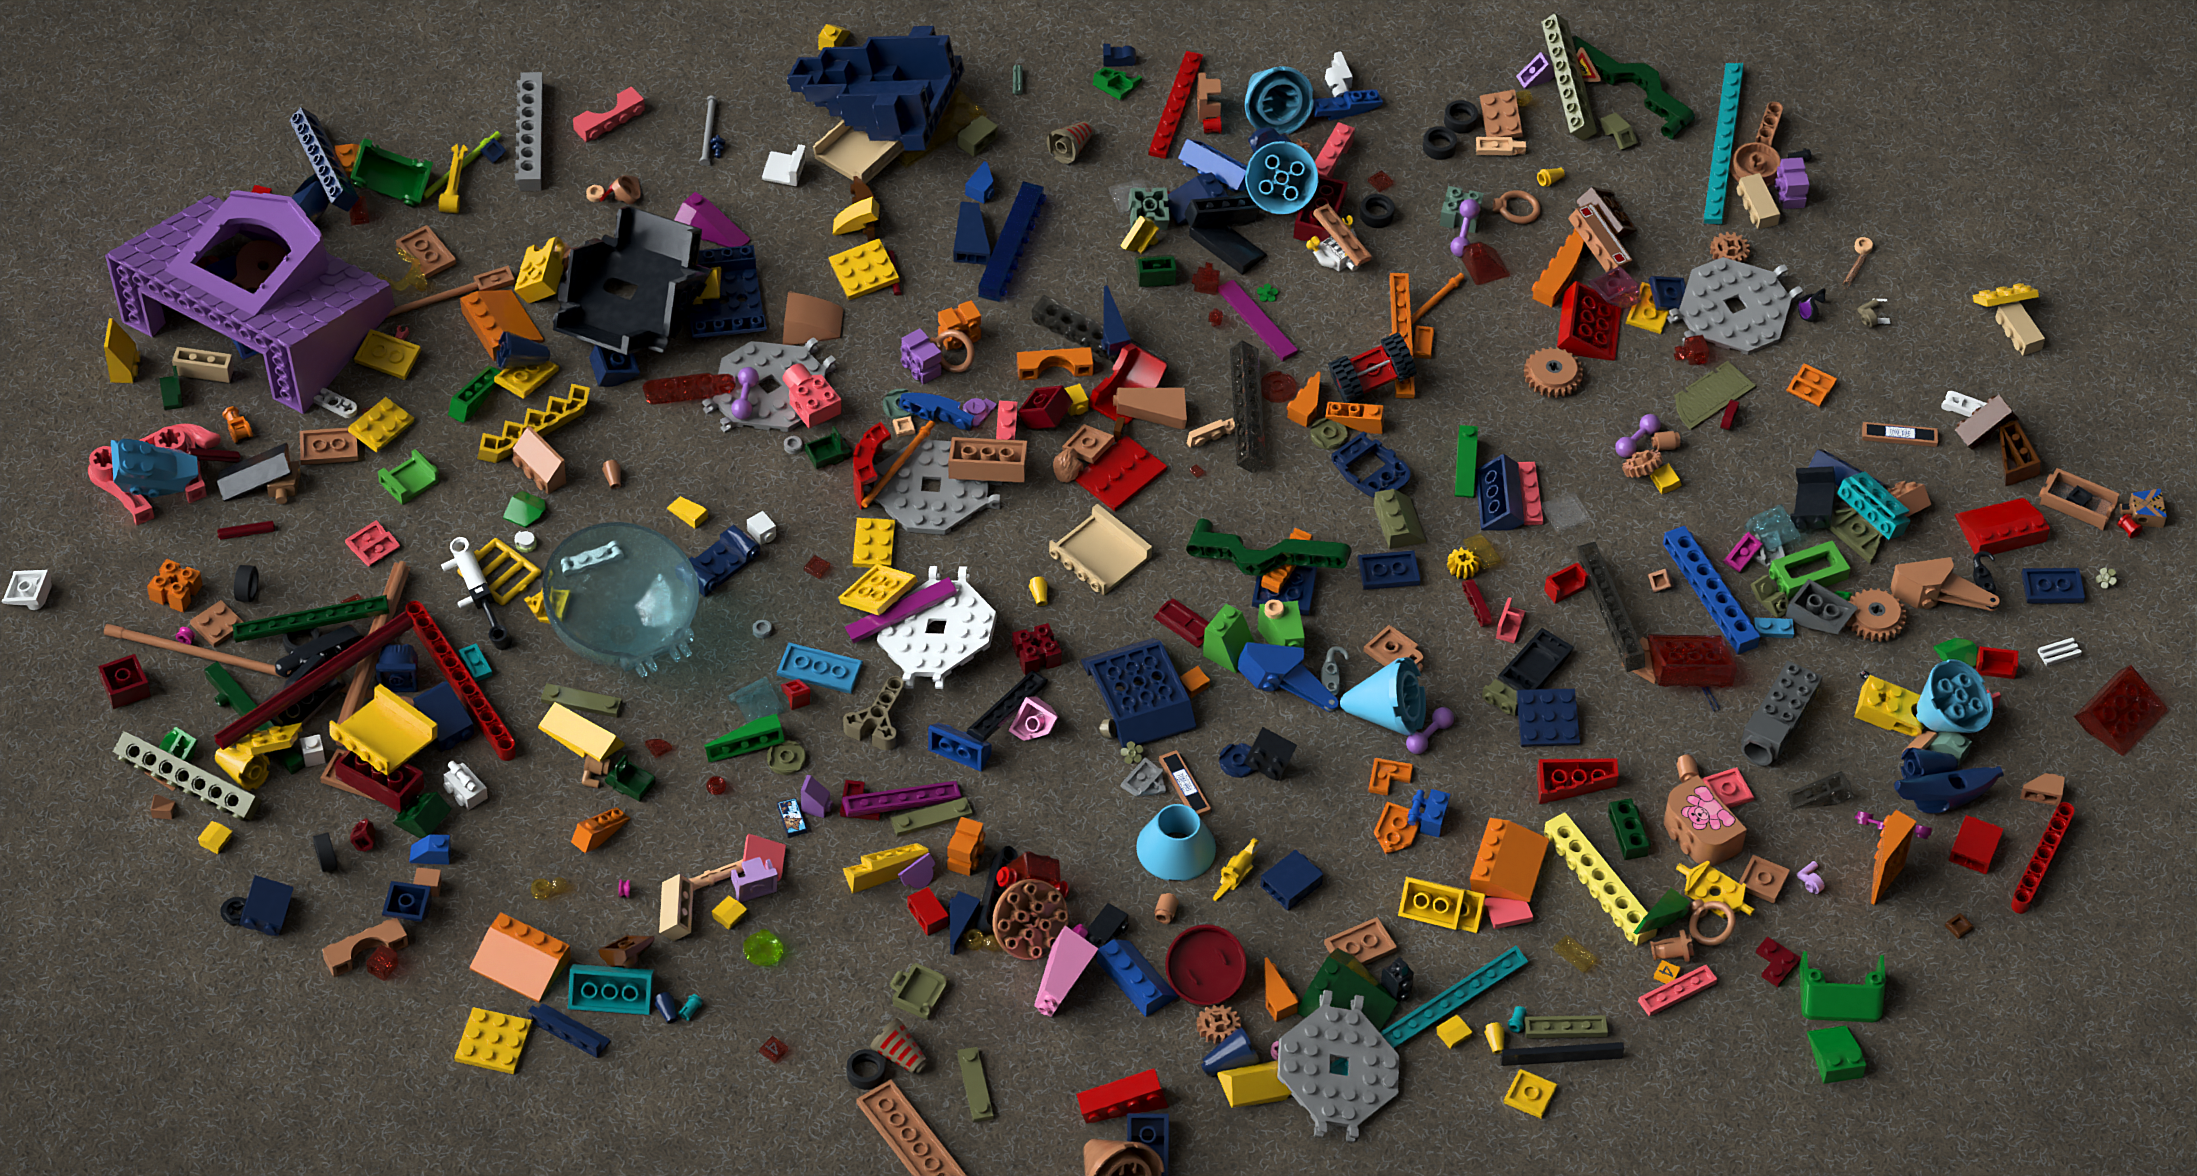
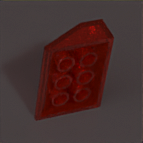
M1648 634L1647 639L1653 674L1659 686L1733 687L1737 666L1721 635Z
M2129 665L2117 671L2074 715V718L2086 732L2122 756L2168 709L2134 667Z

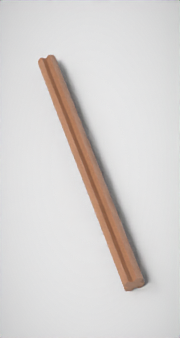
M404 561L394 563L383 595H387L390 613L375 616L369 634L391 621L394 617L411 569L409 566H406ZM382 647L358 662L337 721L338 724L343 723L361 709ZM331 738L333 741H336V745L343 746L338 740Z

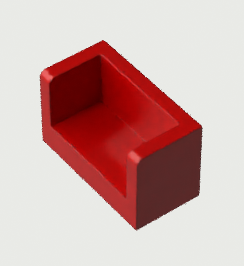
M1577 562L1546 577L1544 591L1556 604L1586 589L1588 574Z
M1979 647L1976 671L1980 675L2008 679L2015 678L2018 668V651Z
M929 887L907 896V907L927 936L948 926V914Z

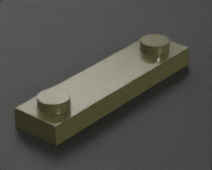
M546 683L541 696V703L551 705L557 703L566 708L617 718L622 699Z
M965 797L891 817V823L898 837L958 821L961 817H972V810Z
M1606 1015L1525 1017L1524 1019L1526 1038L1607 1037L1608 1034Z
M978 1048L957 1050L973 1123L993 1120V1111Z

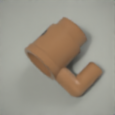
M587 754L582 784L598 788L600 781L590 779L591 774L608 775L611 769V760L605 758L599 762Z

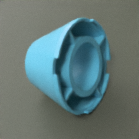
M1173 804L1163 808L1142 829L1137 839V855L1143 867L1154 876L1168 881L1169 879L1181 881L1194 879L1207 871L1215 858L1216 843L1211 831L1192 808L1182 804ZM1179 832L1188 835V837L1177 839L1166 834Z

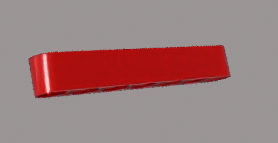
M2062 802L2057 806L2014 893L2011 908L2014 912L2023 914L2028 911L2071 824L2075 809L2070 803Z

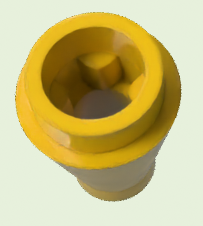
M1561 167L1542 169L1537 174V180L1541 186L1548 187L1557 180L1564 178L1565 172Z
M1044 577L1032 578L1029 588L1036 601V605H1047L1048 582L1045 581Z
M1501 1023L1488 1024L1484 1032L1493 1054H1501L1504 1049L1505 1029Z

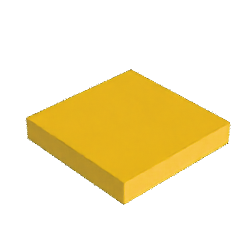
M1519 1069L1503 1103L1541 1119L1558 1084Z

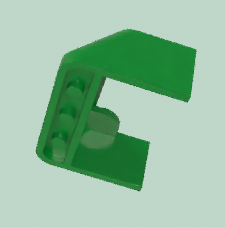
M1803 951L1799 966L1801 1012L1805 1018L1810 1020L1872 1023L1878 1022L1882 1018L1886 984L1884 955L1879 956L1876 971L1866 975L1865 985L1825 983L1823 972L1818 969H1808L1807 952Z

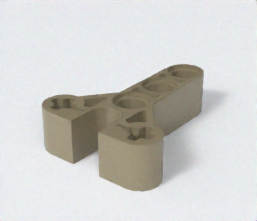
M898 676L890 677L871 707L856 713L849 712L845 714L843 718L845 735L860 741L866 730L874 729L872 746L886 751L894 749L896 747V730L891 726L890 718L904 696L903 679Z

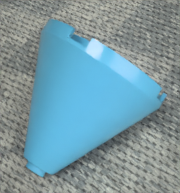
M1286 66L1274 67L1254 73L1249 80L1245 98V112L1248 120L1257 130L1271 127L1279 134L1294 132L1305 123L1313 108V87L1310 81L1300 71Z
M1410 657L1394 660L1344 693L1340 700L1341 708L1349 714L1403 735H1414L1417 729H1422L1426 715L1425 688L1418 684L1417 676H1421L1417 664Z

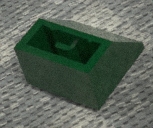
M1173 255L1135 257L1139 287L1175 285L1176 265Z
M427 792L416 795L401 813H397V818L393 824L418 838H423L434 831L452 808L438 792Z

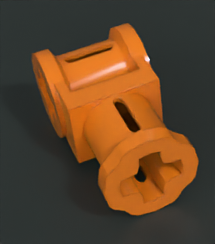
M234 406L226 408L222 415L227 420L228 429L234 443L245 437H253L249 423L245 420L244 416H239L238 408Z

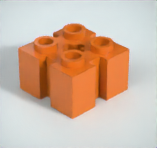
M972 300L959 304L958 308L954 310L951 307L938 312V322L941 325L938 326V335L946 330L953 329L966 334L972 343L981 339V329L979 327L981 325V314ZM948 337L943 341V344L947 350L960 348L963 342L956 337Z
M166 559L159 569L160 576H154L147 586L149 599L162 605L168 602L170 608L184 613L191 603L190 595L196 596L203 585L201 572L190 567L181 569L179 563Z
M964 817L960 818L956 832L947 847V857H949L947 870L970 876L972 870L977 869L979 863L977 858L979 854L983 855L986 846L983 843L986 832H983L984 823Z

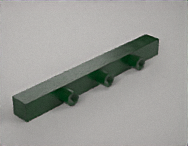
M218 661L204 669L205 677L220 693L214 697L219 707L229 703L240 717L258 707ZM269 720L255 730H268L274 725ZM293 746L262 753L265 756L273 753L291 775L305 767L304 758Z

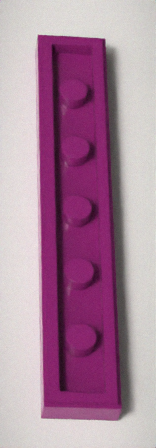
M1234 280L1218 287V292L1282 362L1297 354V348Z
M947 577L893 603L884 613L880 615L870 614L845 626V629L854 644L958 593L950 578Z
M957 781L846 796L843 797L842 803L846 816L852 817L947 803L961 799L962 796Z

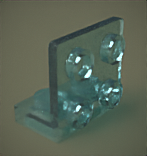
M1782 504L1751 517L1744 526L1747 532L1753 530L1757 532L1768 551L1800 536Z
M767 676L727 696L730 703L736 701L747 724L758 718L783 712V708Z

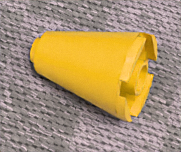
M228 747L225 750L220 748L216 751V763L241 788L251 791L250 789L259 788L266 780L269 773L267 771V764L270 765V761L264 754L249 755L246 752L238 751L234 747Z

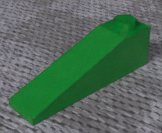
M492 366L486 367L452 397L448 416L462 423L471 418L496 387L497 383L494 382V377L501 371Z
M1459 425L1455 497H1474L1478 426Z
M773 714L758 718L704 746L708 762L710 763L785 741L778 716Z
M1671 887L1642 919L1633 933L1638 935L1673 924L1678 918L1682 920L1689 911L1686 907L1690 901Z

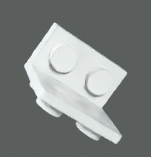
M798 144L797 150L793 151L792 155L770 152L762 174V180L797 186L806 161L805 145Z

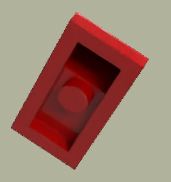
M800 679L781 684L782 692L788 696L791 710L810 704V688Z

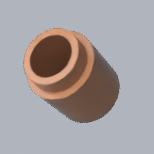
M1674 431L1655 433L1651 439L1652 447L1658 451L1674 450L1676 447H1680L1679 433H1674Z
M1687 754L1678 758L1677 769L1682 783L1696 775L1699 776L1696 760L1693 756Z
M1166 893L1160 896L1154 912L1155 919L1158 922L1168 924L1173 920L1179 904L1175 895Z

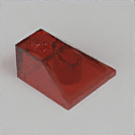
M1482 242L1463 246L1462 261L1476 286L1510 276L1495 248Z

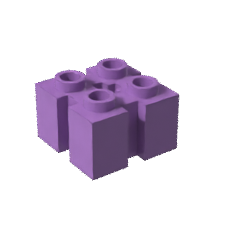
M1803 158L1781 159L1780 166L1777 167L1778 178L1775 179V189L1779 190L1778 201L1782 203L1783 209L1805 208L1809 181L1807 174H1805Z
M919 328L902 337L901 363L905 368L911 370L914 379L925 384L940 376L941 365L939 362H941V351L933 342H929L928 336Z

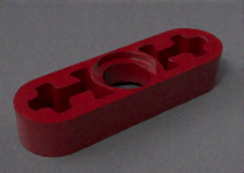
M1473 579L1463 581V591L1470 606L1474 608L1473 612L1480 627L1491 625L1490 612Z

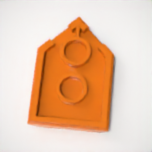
M1388 801L1374 830V834L1385 854L1411 846L1421 822L1416 821L1415 825H1409L1408 812L1410 809Z

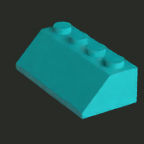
M573 964L570 968L568 1009L649 1015L654 970Z

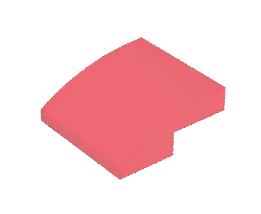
M377 520L345 540L348 547L367 566H371L400 547V544L389 531L386 532Z
M1498 897L1485 898V911L1487 916H1490L1494 929L1533 921L1532 912L1525 901Z

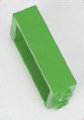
M1833 541L1772 560L1769 569L1771 579L1775 580L1778 584L1779 592H1785L1787 599L1794 598L1808 579L1822 587H1827L1847 580L1850 572V567ZM1822 557H1826L1831 567L1795 579L1791 578L1786 569Z

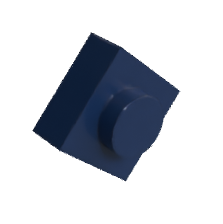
M493 138L480 152L491 163H494L506 152V149Z

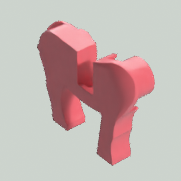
M177 424L164 427L140 439V441L154 444L157 447L182 450L186 453L188 448H196V444L203 449L215 447L221 442V437L219 434L208 431L198 425ZM102 446L95 449L89 457L88 475L90 480L95 485L117 497L124 507L132 513L136 525L154 519L152 506L141 494L132 495L131 493L123 492L114 483L111 447ZM198 460V477L191 480L185 487L189 503L207 496Z

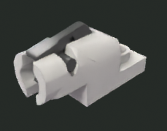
M1342 52L1334 53L1332 67L1326 70L1325 81L1322 83L1330 98L1343 97L1344 93L1348 92L1349 88H1352L1353 76Z

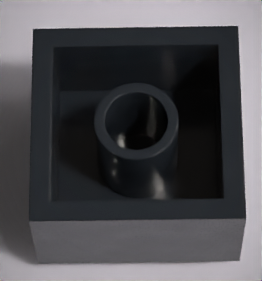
M1262 727L1243 763L1249 768L1265 774L1268 778L1278 781L1288 765L1297 744Z

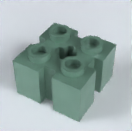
M1448 186L1439 226L1454 229L1455 225L1462 228L1464 217L1460 214L1459 210L1461 203L1466 199H1474L1478 202L1481 212L1484 193L1471 190L1469 193H1464L1461 188ZM1480 212L1476 218L1471 219L1468 232L1475 233Z
M1131 188L1128 197L1129 211H1131V229L1138 218L1143 216L1151 219L1159 227V230H1167L1169 224V208L1166 207L1168 202L1167 188H1152L1151 192H1146L1145 188Z

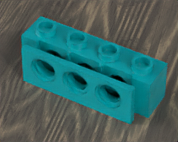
M1865 471L1843 480L1837 494L1888 540L1904 534L1910 523V520L1905 516L1909 513V509Z

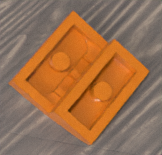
M1804 363L1797 376L1795 375L1786 392L1820 407L1835 386L1837 378Z

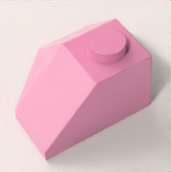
M1036 696L1026 697L1009 732L1023 741L1050 734L1058 719V715L1050 705Z

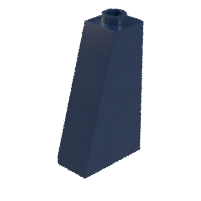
M961 202L953 262L990 265V248L979 203Z

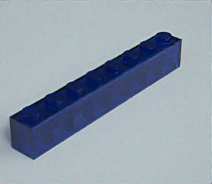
M1023 181L978 285V297L1000 302L1001 297L1006 295V285L1012 281V271L1017 269L1018 257L1023 255V245L1028 243L1029 231L1034 229V219L1039 217L1040 205L1045 203L1046 194H1044V186Z

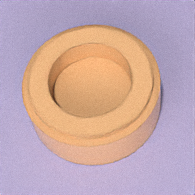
M600 185L588 187L586 191L587 198L592 202H599L600 198L605 194L604 188Z
M1861 237L1855 241L1854 248L1860 254H1869L1873 249V242L1869 238Z
M1269 600L1265 604L1266 616L1271 619L1282 617L1284 614L1283 603L1279 600Z

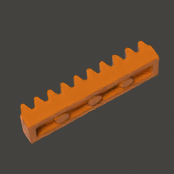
M1294 528L1293 533L1290 534L1288 539L1312 540L1313 536L1298 528ZM1285 564L1263 576L1261 586L1279 593L1296 565Z

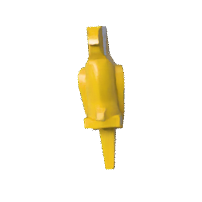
M1253 838L1244 850L1230 859L1227 867L1222 868V878L1220 881L1222 885L1214 895V901L1221 898L1229 889L1234 890L1252 871V860L1261 847L1259 840Z

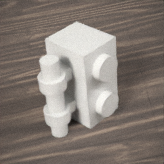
M454 761L449 762L448 767L451 770L444 774L445 783L443 785L449 794L452 793L460 806L464 805L467 810H470L488 798L486 786L464 763L456 764Z

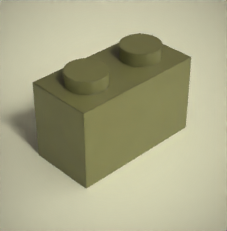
M981 115L978 119L973 120L968 127L959 132L957 136L958 147L974 157L998 137V126Z

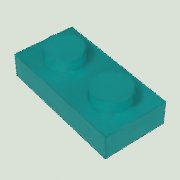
M477 643L458 650L460 658L475 682L492 676V670Z

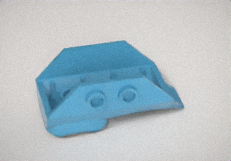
M133 439L111 440L113 480L123 492H128L132 495L143 494L149 497H159L183 492L186 485L198 477L197 457L182 450L157 447L154 444Z

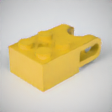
M558 236L549 239L543 249H540L535 244L526 250L514 291L527 303L546 298L557 292L564 268L562 260L566 250L565 243Z
M1869 675L1861 688L1854 717L1891 731L1893 729L1900 733L1917 737L1922 734L1923 723H1920L1912 713H1918L1917 704L1921 695Z

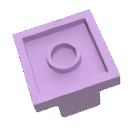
M760 857L742 862L745 877L739 878L736 869L731 870V880L738 902L777 892L778 874L776 869L773 868L770 859L766 860L765 868Z

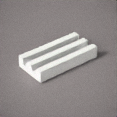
M2073 638L2038 649V653L2046 666L2079 657L2082 652L2080 649L2078 650L2077 643L2074 644L2075 640Z

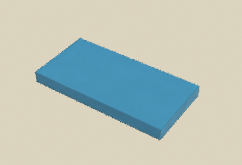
M788 643L777 670V676L793 680L800 679L805 683L851 694L863 661Z

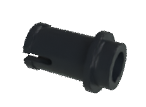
M1803 148L1802 151L1788 153V158H1803V161L1808 162L1812 159L1810 149Z

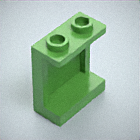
M416 449L412 450V458L390 472L385 468L378 471L379 483L402 505L439 482L437 467L433 464L431 465L424 454L419 453Z

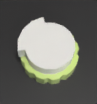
M519 531L515 535L516 548L520 552L528 553L536 548L537 541L531 532Z

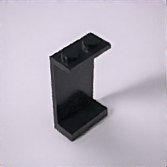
M1834 466L1796 468L1798 487L1794 513L1790 514L1792 528H1831L1836 488Z

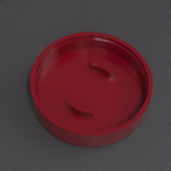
M1197 925L1180 933L1171 943L1166 955L1165 970L1170 986L1182 1000L1199 1007H1213V1005L1218 1006L1226 1003L1239 992L1246 978L1247 960L1242 945L1232 933L1215 925Z

